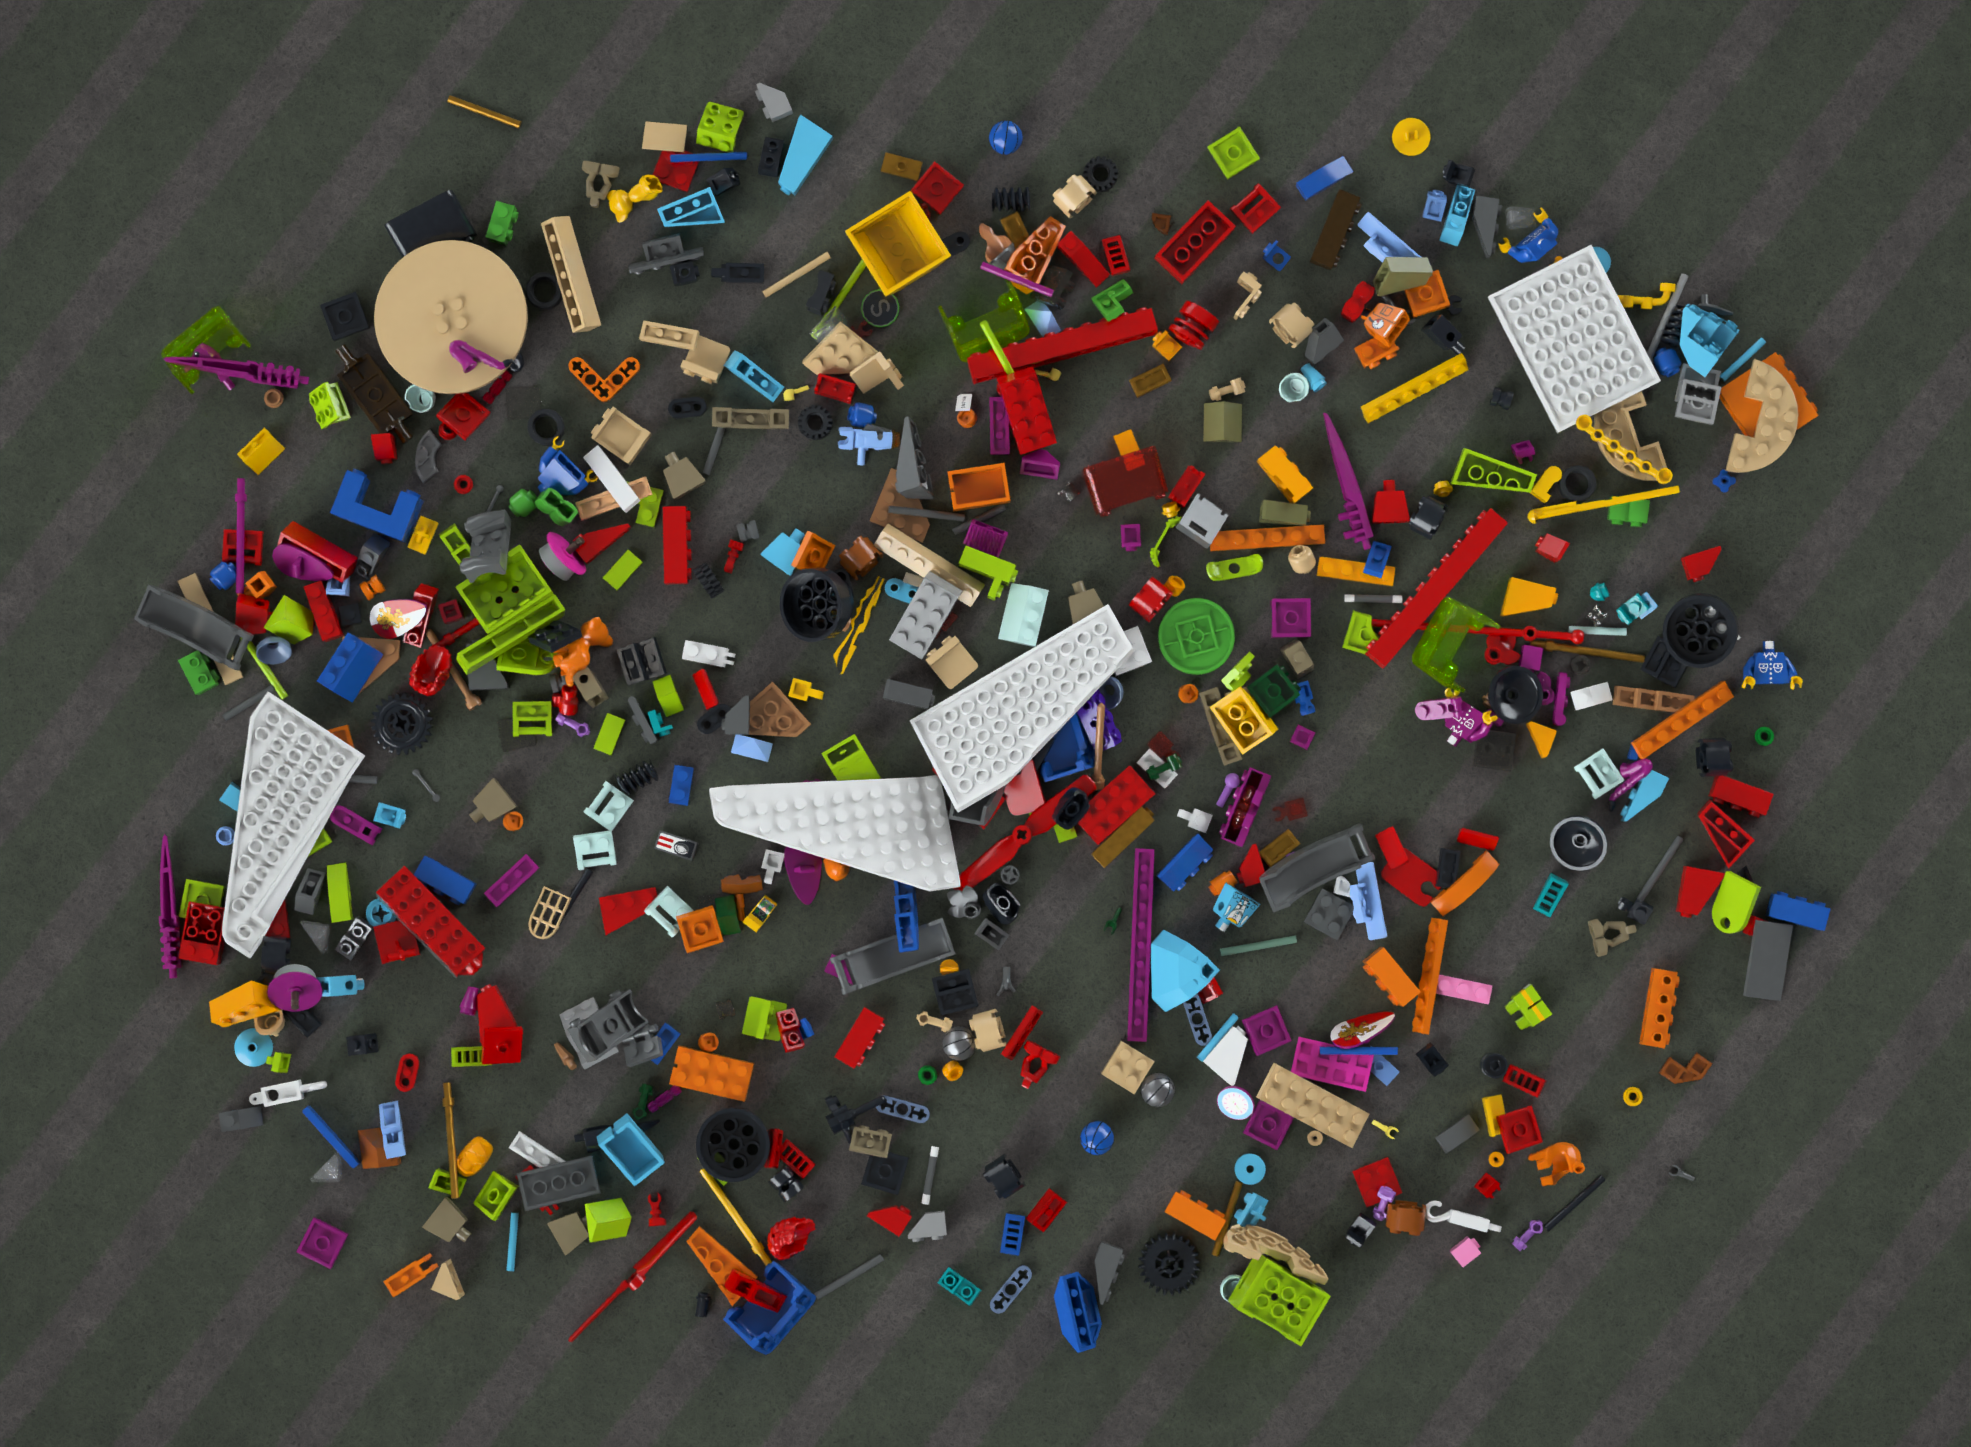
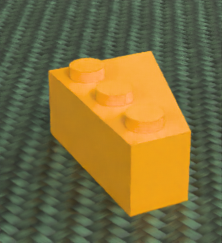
M1275 445L1256 462L1290 503L1295 504L1307 495L1313 487L1308 479L1302 476L1295 463L1290 462L1286 458V452L1281 447L1278 448Z
M252 980L209 1002L211 1023L221 1027H229L233 1024L280 1011L281 1009L270 1002L267 994L268 986Z

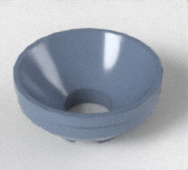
M267 636L256 647L257 658L265 664L283 663L292 654L290 643L279 636Z
M1110 676L1099 688L1100 693L1105 698L1108 710L1119 705L1124 693L1119 680ZM1106 685L1114 687L1115 692L1113 695L1107 694L1105 690Z

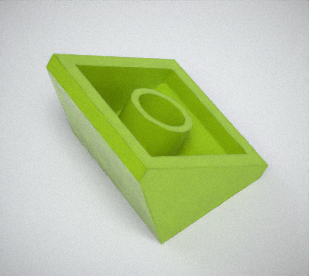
M284 595L264 628L294 645L313 635L314 616L311 610Z
M493 1171L473 1204L490 1219L496 1221L519 1186Z
M622 1198L585 1204L590 1242L627 1235L632 1217Z

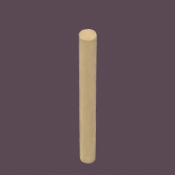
M825 252L762 291L766 298L829 260L831 258L828 252Z

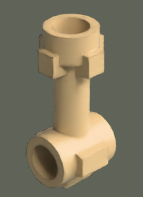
M1240 377L1231 380V385L1219 389L1217 386L1212 387L1209 390L1211 400L1219 401L1221 396L1234 392V395L1244 393V388H1246L1244 381Z
M926 1011L917 1014L916 1017L921 1026L931 1024L942 1027L941 1031L943 1032L949 1031L953 1023L947 1017L944 1020L931 1017Z

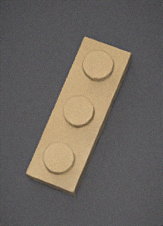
M643 321L639 339L645 342L695 351L700 332L693 329Z

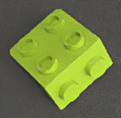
M708 102L698 126L696 144L725 152H733L736 135L744 112Z

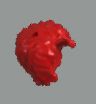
M436 644L434 647L430 646L429 649H424V654H420L417 657L416 662L411 667V677H409V685L415 691L425 696H432L445 686L446 681L450 677V668L453 667L449 650Z
M792 1217L776 1222L771 1227L767 1238L768 1249L774 1255V1258L785 1260L793 1257L794 1254H798V1252L804 1251L808 1235L815 1230L814 1221L804 1217Z

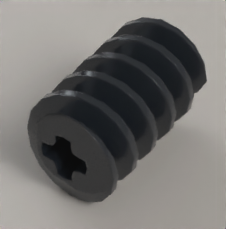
M995 187L992 193V212H994L996 206L999 211H1002L1003 206H1005L1006 211H1009L1011 206H1013L1014 211H1017L1018 206L1021 207L1022 211H1025L1026 206H1028L1030 211L1029 188L1025 187L1024 192H1022L1021 187H1018L1017 191L1014 192L1013 187H1010L1007 193L1006 188L1003 187L1001 193H999L998 188Z
M1676 305L1677 309H1674L1672 312L1674 316L1669 318L1671 323L1666 324L1668 330H1664V336L1660 337L1661 342L1674 348L1680 345L1682 315L1685 308L1681 305Z
M650 759V764L642 761V768L636 764V771L630 767L628 775L622 771V778L615 774V778L623 793L625 791L630 795L631 788L634 791H638L637 785L644 788V781L649 785L652 784L651 778L658 781V774Z

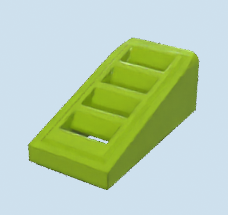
M482 1046L451 1048L452 1067L492 1065L482 1064ZM458 1051H461L462 1062H458ZM466 1051H469L470 1062H466ZM474 1051H477L478 1062H474Z

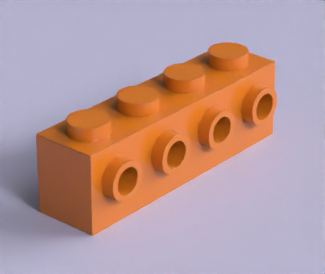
M1656 968L1651 969L1639 1044L1665 1048L1669 1044L1670 1034L1668 1033V1028L1673 1022L1671 1010L1676 1004L1674 991L1679 985L1680 978L1677 976L1678 972Z

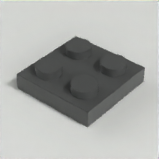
M1322 888L1303 922L1338 941L1353 913L1354 906Z

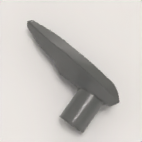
M1707 294L1701 295V303L1698 304L1700 309L1717 315H1733V312L1709 304Z

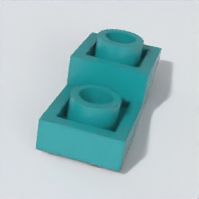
M950 1267L947 1268L937 1282L969 1306L973 1304L982 1291Z

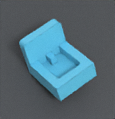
M379 802L373 821L400 829L406 820L405 810Z

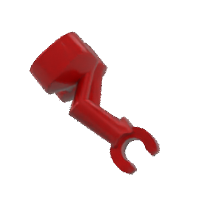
M1027 1040L1023 1047L1030 1055L1024 1058L1020 1073L1024 1077L1022 1086L1026 1089L1029 1088L1031 1082L1038 1083L1047 1072L1048 1064H1057L1060 1059L1058 1054L1030 1040ZM1039 1057L1041 1059V1067L1032 1074L1030 1073L1031 1061Z

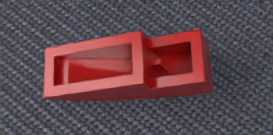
M734 1269L724 1284V1287L729 1292L776 1313L779 1312L787 1298L782 1292Z

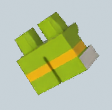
M1528 984L1517 994L1511 997L1512 1000L1504 1006L1510 1015L1518 1010L1522 1013L1523 1016L1515 1021L1520 1030L1529 1026L1534 1027L1552 1015L1543 1000H1540L1541 997L1532 984Z

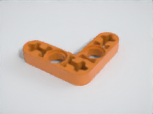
M579 357L571 359L568 365L571 373L601 402L611 400L640 370L638 360L629 357L603 380ZM574 362H582L580 366L584 371L586 368L589 369V371L583 374L582 378L579 377L582 373L578 369L573 370ZM628 362H636V364L634 365L636 369L634 371L630 369L627 372V374L630 376L626 378L625 374L621 372L620 369L623 368V370L625 371L628 368ZM592 374L596 377V382L593 385H588L586 377ZM619 374L623 377V382L620 385H615L613 377ZM600 381L603 383L600 385L603 390L609 389L607 392L609 396L607 398L605 396L601 398V392L598 389L592 390L598 386Z

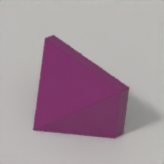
M1039 449L1022 457L1020 474L1057 480L1060 462L1046 450Z

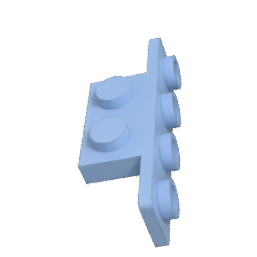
M1367 212L1357 224L1359 228L1371 237L1364 244V247L1382 263L1385 257H1421L1371 213Z
M1368 862L1356 870L1358 884L1350 885V898L1353 901V915L1356 922H1365L1368 939L1375 940L1386 938L1387 932L1374 863Z

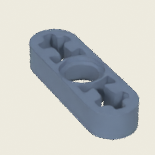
M1196 994L1193 996L1197 999L1194 1001L1195 1008L1199 1006L1200 1010H1194L1189 1013L1188 1009H1192L1191 1004L1184 1002L1183 1005L1195 1041L1201 1046H1206L1212 1039V1034L1200 997ZM1200 1013L1203 1020L1200 1024L1192 1022L1193 1014ZM1206 1025V1028H1202L1204 1034L1209 1035L1206 1038V1042L1198 1040L1200 1031L1197 1030L1195 1032L1194 1027Z
M887 1095L881 1096L887 1099L888 1104H892V1101H897L894 1106V1113L890 1112V1107L881 1109V1105L876 1106V1109L881 1113L917 1123L926 1122L930 1116L928 1108L923 1105ZM902 1103L908 1107V1112L904 1115L897 1112V1106ZM911 1106H915L914 1111L919 1112L920 1109H924V1113L927 1114L926 1117H922V1120H919L916 1114H912V1118L908 1117L911 1112Z
M1021 1265L1017 1267L990 1301V1308L993 1312L1003 1313L1030 1281L1032 1272L1028 1266ZM1019 1270H1027L1028 1272L1026 1274L1028 1278L1023 1277L1019 1281V1283H1022L1021 1287H1019L1017 1282L1011 1280L1013 1277H1015L1016 1280L1018 1279V1277L1020 1276V1274L1018 1273ZM1008 1284H1014L1017 1288L1013 1295H1009L1005 1291ZM1003 1292L1004 1296L1010 1298V1300L1007 1302L1005 1299L1002 1302L1004 1306L1002 1309H995L994 1301H1000L1002 1296L999 1294Z

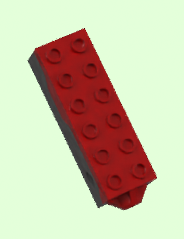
M405 865L376 892V897L456 979L460 975H474L480 970L485 947Z

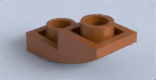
M739 874L729 875L721 879V889L724 893L746 894L763 890L760 875L748 876L744 880H741Z

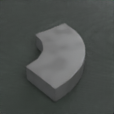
M431 430L422 437L416 451L415 466L418 476L423 483L439 472L435 465V456L442 444Z

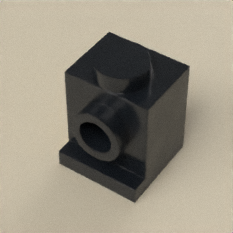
M693 261L670 265L675 287L697 282V277L700 276L698 266H694ZM688 270V275L683 276L682 271Z

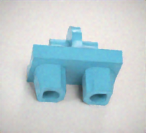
M1247 1193L1244 1197V1202L1247 1204L1245 1209H1238L1234 1215L1238 1220L1237 1223L1243 1227L1246 1224L1256 1225L1259 1219L1266 1220V1217L1262 1214L1268 1200L1256 1193Z

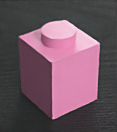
M1467 1236L1449 1251L1458 1263L1464 1267L1481 1254L1478 1250L1481 1246L1474 1238L1470 1239Z

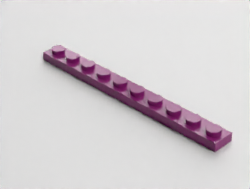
M1135 848L1127 1041L1147 1042L1155 849Z

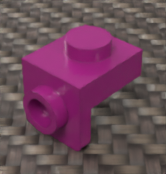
M1140 524L1120 525L1121 548H1126L1128 552L1137 551V548H1141Z

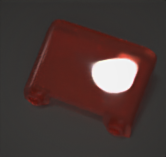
M1150 446L1082 469V475L1095 515L1100 514V517L1112 514L1111 510L1148 497H1155V500L1166 497L1165 493L1169 492L1156 446Z

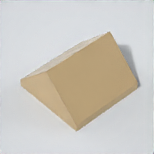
M449 1259L442 1263L431 1290L458 1300L465 1293L453 1263Z

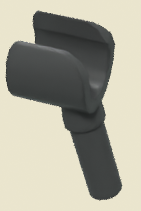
M1671 1165L1678 1169L1676 1174L1669 1172L1671 1176L1678 1175L1694 1181V1176L1681 1171L1677 1165Z

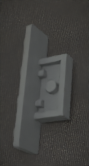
M679 233L642 242L646 260L629 264V273L641 274L651 268L658 270L663 268L664 265H677L688 259L690 261L698 260L701 256H704L703 247L684 251Z

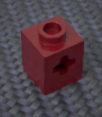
M455 599L438 605L445 624L448 625L465 619L459 600Z

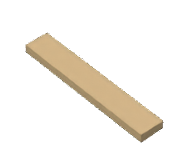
M196 573L178 581L186 599L213 611ZM214 660L225 685L243 678L241 670H233L225 664Z

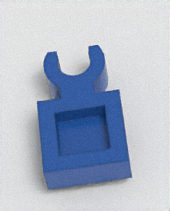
M1308 680L1297 683L1301 690L1299 691L1300 696L1295 699L1296 704L1300 703L1301 715L1314 713L1315 707L1310 701L1313 699Z

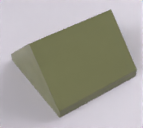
M1225 401L1204 403L1203 442H1242V404Z

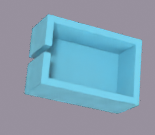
M627 1113L614 1123L613 1129L610 1126L597 1136L598 1145L633 1186H636L665 1163L662 1153Z

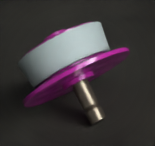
M291 964L280 968L275 973L273 980L268 986L267 994L274 1006L285 1011L298 1012L312 1008L320 1001L322 986L316 979L312 969L304 965Z

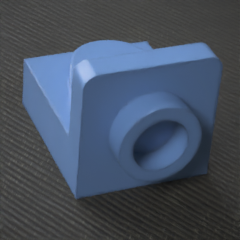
M1439 190L1428 191L1422 217L1441 222L1447 202V195H1444V192Z

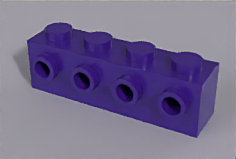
M1098 689L1077 713L1095 750L1097 706L1100 703L1105 705L1104 751L1116 746L1122 740L1121 733L1113 722V715L1108 711L1105 698Z

